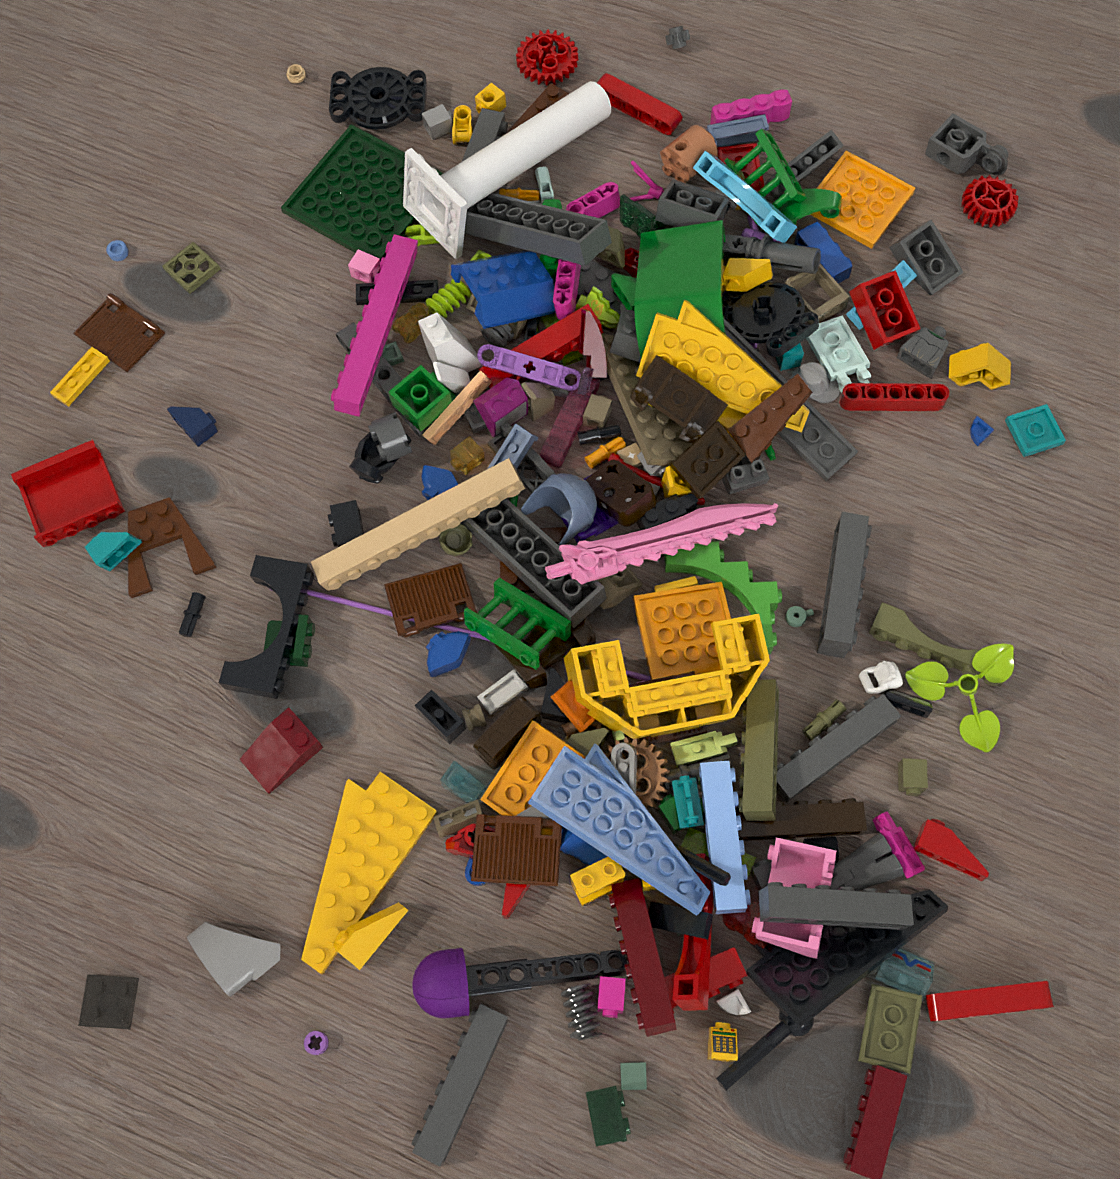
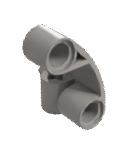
M204 922L187 936L190 945L199 959L229 997L233 996L249 981L258 979L280 961V943L240 934L210 924L209 922Z

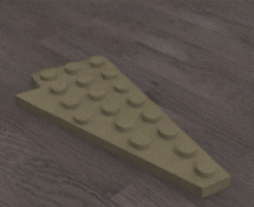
M601 334L606 353L607 373L647 465L670 466L692 442L679 438L684 428L656 408L648 405L645 410L641 411L635 405L630 396L640 377L636 376L640 364L637 361L610 353L613 336Z

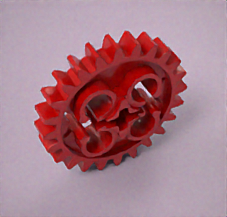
M547 29L546 34H543L539 30V35L532 33V38L526 36V42L521 41V47H517V68H520V73H524L525 79L530 77L531 82L538 80V85L542 81H545L546 86L549 81H552L554 85H556V80L563 82V77L569 79V73L574 74V68H577V61L579 60L578 48L575 47L574 41L570 42V36L564 38L563 32L557 35V30H555L553 34H550L549 29ZM553 42L558 46V53H556V46H553ZM536 61L539 62V68H542V73L538 71Z

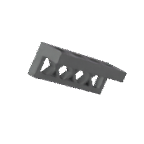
M507 421L500 425L501 433L487 442L495 454L499 451L496 444L503 438L506 439L513 428ZM530 447L523 458L522 464L516 469L522 483L531 493L538 488V484L541 485L550 475H556L532 447ZM524 470H534L536 472V479H526L524 477Z

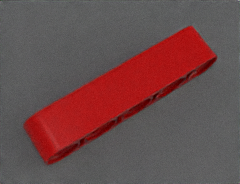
M608 73L603 74L597 82L607 93L612 107L665 135H671L683 119L682 114L677 109Z
M851 383L843 388L839 403L843 409L848 411H939L944 407L950 392L947 386L943 384Z
M1048 981L925 995L930 1022L1054 1007Z

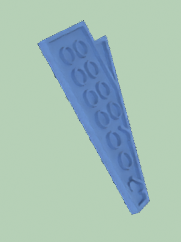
M594 743L585 759L564 746L528 801V804L697 916L701 912L710 891L599 746Z

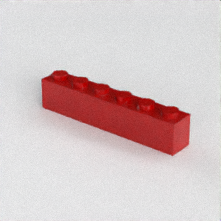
M586 304L511 349V351L552 363L559 362L568 353L579 350L582 309H587L591 312L600 333L604 332L601 322L589 304ZM532 362L523 366L526 369V373L536 369L533 367ZM485 366L479 369L490 379L489 389L505 378L518 380L520 384L527 380L526 378Z

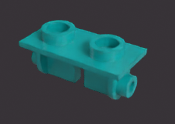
M686 775L679 777L680 780L672 781L680 829L703 826L704 821L696 777L689 778Z

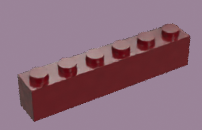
M640 878L611 884L613 893L608 894L611 909L616 908L618 916L613 917L616 931H622L623 940H619L622 956L627 955L629 960L628 964H624L628 980L633 979L635 988L630 989L633 1004L639 1003L641 1013L636 1014L639 1030L645 1029L646 1037L677 1030Z

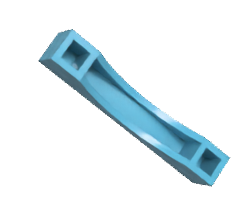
M704 151L694 165L693 169L737 203L773 239L785 243L798 227L716 156Z

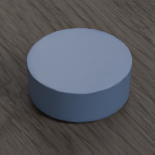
M120 240L110 242L106 248L107 254L113 261H122L129 253L126 244Z

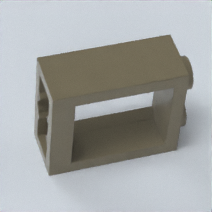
M821 264L816 274L801 272L796 276L789 277L785 284L799 290L815 280L829 295L831 300L815 310L804 300L805 313H816L819 323L827 321L847 308L850 296ZM800 302L797 303V307H801ZM812 320L807 321L809 325L814 323Z

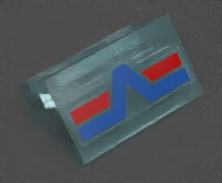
M899 949L880 964L875 979L901 991L922 995L923 1000L933 982L935 963Z

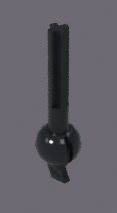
M780 1011L778 1016L780 1022L739 1057L738 1061H735L716 1078L719 1085L727 1091L789 1035L797 1037L809 1033L813 1027L814 1017L800 1029H797Z

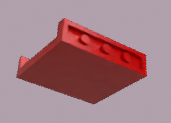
M93 439L11 474L13 481L20 489L36 535L34 539L42 547L54 545L63 538L72 537L86 528H93L100 522L114 519L119 514L125 512L102 452Z

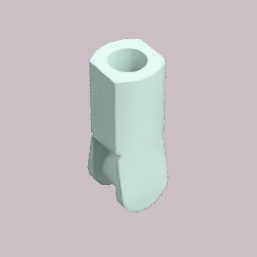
M546 166L537 168L535 175L541 202L545 199H554L548 168Z

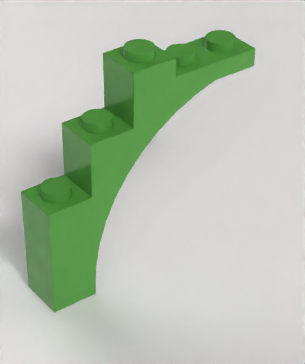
M719 541L711 542L707 546L694 544L695 547L691 551L678 549V553L674 556L664 554L665 573L693 574L713 582H722L723 587L741 601L751 615L759 614L768 654H771L773 647L777 646L776 632H772V624H775L774 611H776L778 604L782 603V591L777 588V581L753 582V571L748 569V561L724 562V550L719 549Z

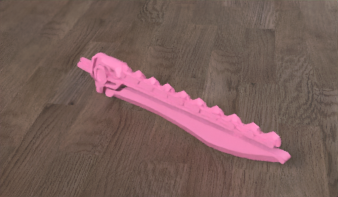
M743 503L704 507L645 530L590 542L586 540L579 541L577 546L571 544L560 545L559 550L562 552L564 562L545 567L546 576L548 579H554L569 574L572 579L577 580L581 585L617 574L618 571L622 572L625 570L628 564L640 566L644 563L643 560L645 559L657 561L661 558V554L674 556L678 553V549L691 551L695 547L694 544L707 546L711 543V539L724 541L728 537L727 534L731 533L740 536L744 533V529L757 531L760 528V524L773 526L777 522L774 513L777 511L778 504Z

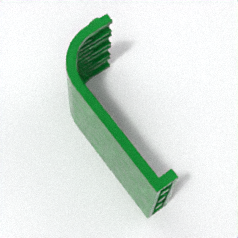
M723 220L641 233L634 301L635 326L641 359L656 313L678 319L684 300L689 301L726 335L722 304L723 243L726 242Z

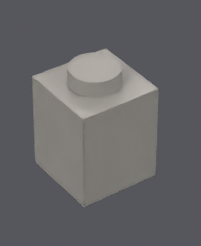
M443 104L422 113L424 127L432 140L452 132L453 115L450 110L447 111Z

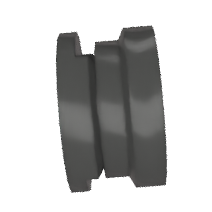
M508 324L481 329V333L486 341L500 348H504L507 342H510L514 337V333H510L512 329Z

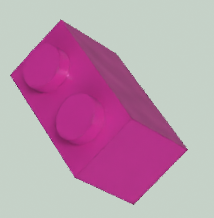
M600 976L598 1012H603L602 1017L617 1018L618 1013L623 1014L626 979Z

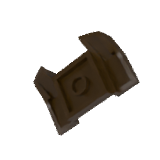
M657 355L635 385L630 396L631 400L641 411L645 410L648 404H650L683 427L684 430L679 438L692 443L714 422L718 421L728 404L720 400L705 387Z
M585 618L574 629L571 627V636L566 641L559 637H554L539 651V668L537 670L529 665H524L518 658L496 644L495 647L529 687L533 689L547 686L545 670L563 659L572 648L594 645L596 643V635L587 618ZM536 625L521 642L531 647L547 630Z

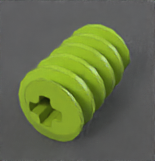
M452 279L451 284L447 283L444 288L439 289L438 293L432 295V299L428 298L426 300V306L431 315L438 313L442 317L447 318L446 310L453 313L452 306L459 309L460 304L458 301L460 300L465 304L466 299L464 296L466 295L470 299L472 293L462 281L456 283Z

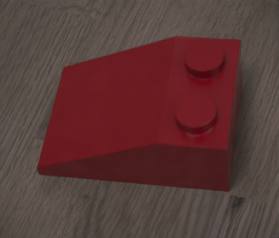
M288 707L265 728L239 760L266 792L270 794L324 747Z

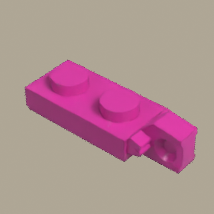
M888 811L872 819L876 830L880 831L887 840L892 854L898 859L907 879L925 870L924 865L901 826L897 827Z

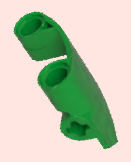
M803 189L807 199L802 203L789 200L778 209L795 225L800 218L819 211L827 218H835L840 213L842 196L838 192L826 189Z

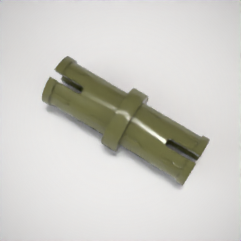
M836 699L826 710L816 715V718L802 730L803 734L812 741L826 728L829 729L833 725L832 723L847 710L846 707Z

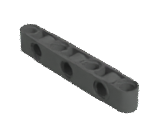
M354 322L336 333L338 341L349 355L351 352V340L357 336V325ZM381 355L372 382L392 405L388 392L403 379ZM393 406V408L398 412V414L404 419V421L409 425V427L414 431V433L418 437H420L432 425V423L429 424L424 430L420 432L405 416H403Z

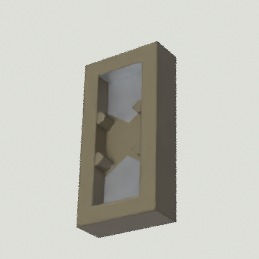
M478 799L434 816L439 837L452 835L470 824H476L477 814H483Z

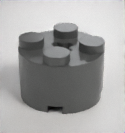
M396 412L371 421V425H368L373 441L378 440L380 444L377 445L382 461L387 460V462L412 453L411 446L407 443V436L399 418H397Z

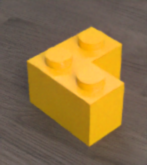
M983 343L950 355L949 378L960 387L980 381L992 390L1010 384L1011 361L991 344Z

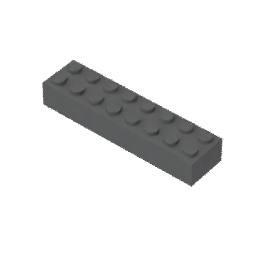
M496 193L489 194L469 207L466 213L465 234L584 266L612 243L607 220Z
M507 498L502 500L497 506L481 511L478 516L460 522L555 612L570 620L573 629L607 599L604 586L597 580L581 585L577 580L572 579L569 574L554 579L547 578L545 567L564 562L559 545Z

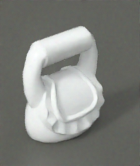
M880 662L877 666L866 668L859 674L866 693L879 694L888 689L898 688L903 684L900 671L894 662ZM868 674H874L879 687L874 688Z

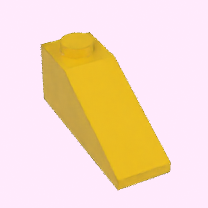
M398 902L350 925L336 936L333 945L334 949L360 970L408 912V909Z

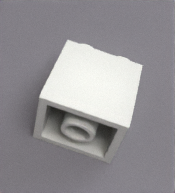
M435 313L418 321L428 355L432 362L436 361L465 370L467 373L483 366L478 361L477 354L468 339L440 314Z

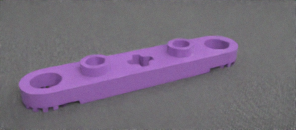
M489 344L480 347L477 353L480 364L488 368L567 391H575L581 385V374L577 370ZM486 350L494 352V359L490 362L482 359V354ZM532 362L533 367L536 368L535 371L531 370L530 373H526V369L523 366ZM568 374H573L577 377L575 385L569 386L565 383V377Z

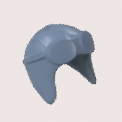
M552 474L532 492L523 504L521 512L528 515L539 508L548 506L558 516L566 519L569 527L559 543L560 546L567 544L578 533L589 529L594 521L597 501L593 489L586 480L572 474Z

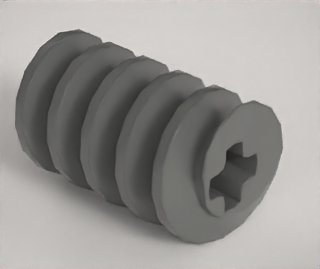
M591 983L570 987L561 993V997L569 998L563 1003V1006L571 1008L565 1015L567 1018L574 1019L568 1023V1028L576 1029L570 1034V1038L578 1039V1041L602 1035L601 1032H594V1029L600 1026V1022L592 1021V1018L598 1015L597 1012L589 1010L595 1005V1002L587 1001V998L593 995V992L585 991V988Z

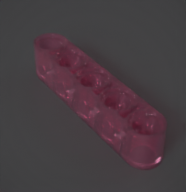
M579 372L582 378L580 387L575 391L569 392L540 453V457L547 464L557 468H561L583 423V415L591 394L596 395L600 385V379L589 377Z

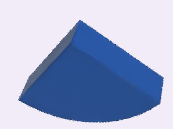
M977 416L971 425L970 435L973 442L979 446L994 429Z

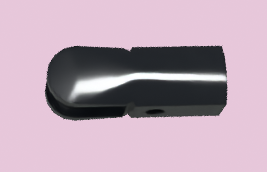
M540 317L527 319L524 342L530 339L528 336H535L539 333Z

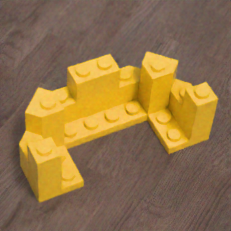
M754 614L711 623L721 670L630 688L619 640L572 648L564 657L568 681L573 682L576 701L589 709L588 715L614 732L620 730L632 739L648 736L655 737L695 729L703 725L734 718L741 704L757 682L758 677L770 661L760 615Z

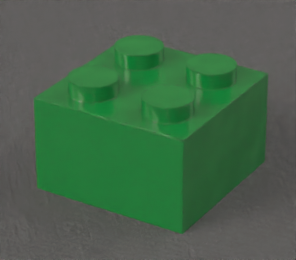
M422 365L388 392L392 405L420 432L437 419L452 402L450 392Z

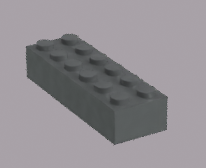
M841 512L835 527L817 654L845 658L847 652L852 651L853 644H856L858 631L854 629L856 623L859 622L861 609L857 608L863 596V588L860 586L866 574V567L863 564L868 556L869 546L866 543L867 538H870L872 525H868L869 516Z

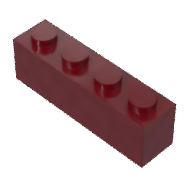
M872 1065L871 1069H867L864 1078V1084L867 1085L865 1095L861 1094L857 1105L860 1115L858 1121L853 1122L850 1136L854 1137L851 1148L847 1147L843 1163L847 1164L845 1170L869 1179H882L907 1075L879 1065Z

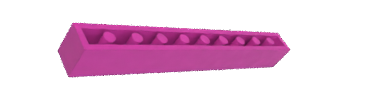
M394 234L392 241L387 243L386 257H382L380 262L381 271L376 273L374 279L375 287L370 289L368 295L369 303L363 307V320L358 321L356 328L357 336L356 338L353 337L350 343V355L346 354L344 371L339 372L337 380L339 385L337 389L334 388L332 391L331 401H334L335 411L360 417L417 256L418 240Z

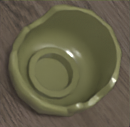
M462 524L455 528H449L440 533V547L448 555H464L473 545L472 532Z

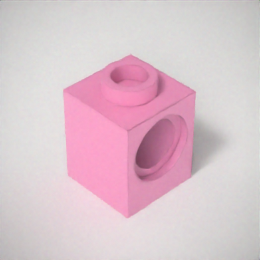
M357 250L348 264L351 277L364 283H374L376 273L381 271L380 259L361 250Z

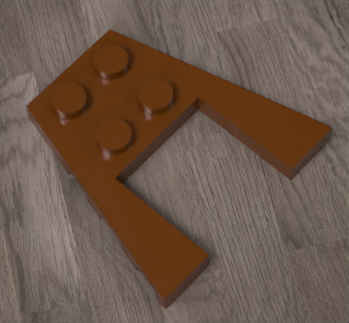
M170 497L128 512V533L142 541L128 555V594L131 598L153 591L142 552L183 538L195 575L217 568Z

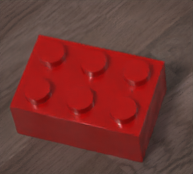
M896 270L861 283L849 292L873 350L908 337L921 329Z

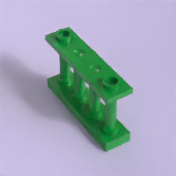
M762 128L755 133L759 140L757 142L758 145L738 162L728 158L724 160L726 165L749 185L754 183L771 167L774 168L777 172L775 174L776 177L760 189L758 193L765 197L779 184H783L786 189L784 190L785 193L772 203L777 209L789 200L802 203L807 199L774 137ZM761 152H765L768 156L766 158L767 161L745 178L741 169Z
M501 578L494 582V598L478 613L469 608L464 609L465 625L469 630L479 633L518 658L524 665H529L535 670L539 668L540 650L554 637H559L566 641L571 636L570 620ZM500 604H505L511 608L495 624L485 619ZM518 614L528 618L529 620L513 636L503 630ZM536 625L546 629L547 632L531 647L521 642Z

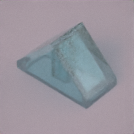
M456 761L452 762L440 779L443 788L465 803L479 799L486 789L482 783Z

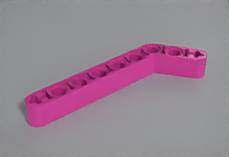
M614 182L605 183L570 202L566 210L601 218L621 205L619 187ZM562 259L558 261L553 296L556 316L560 320L575 312L581 271L580 264Z

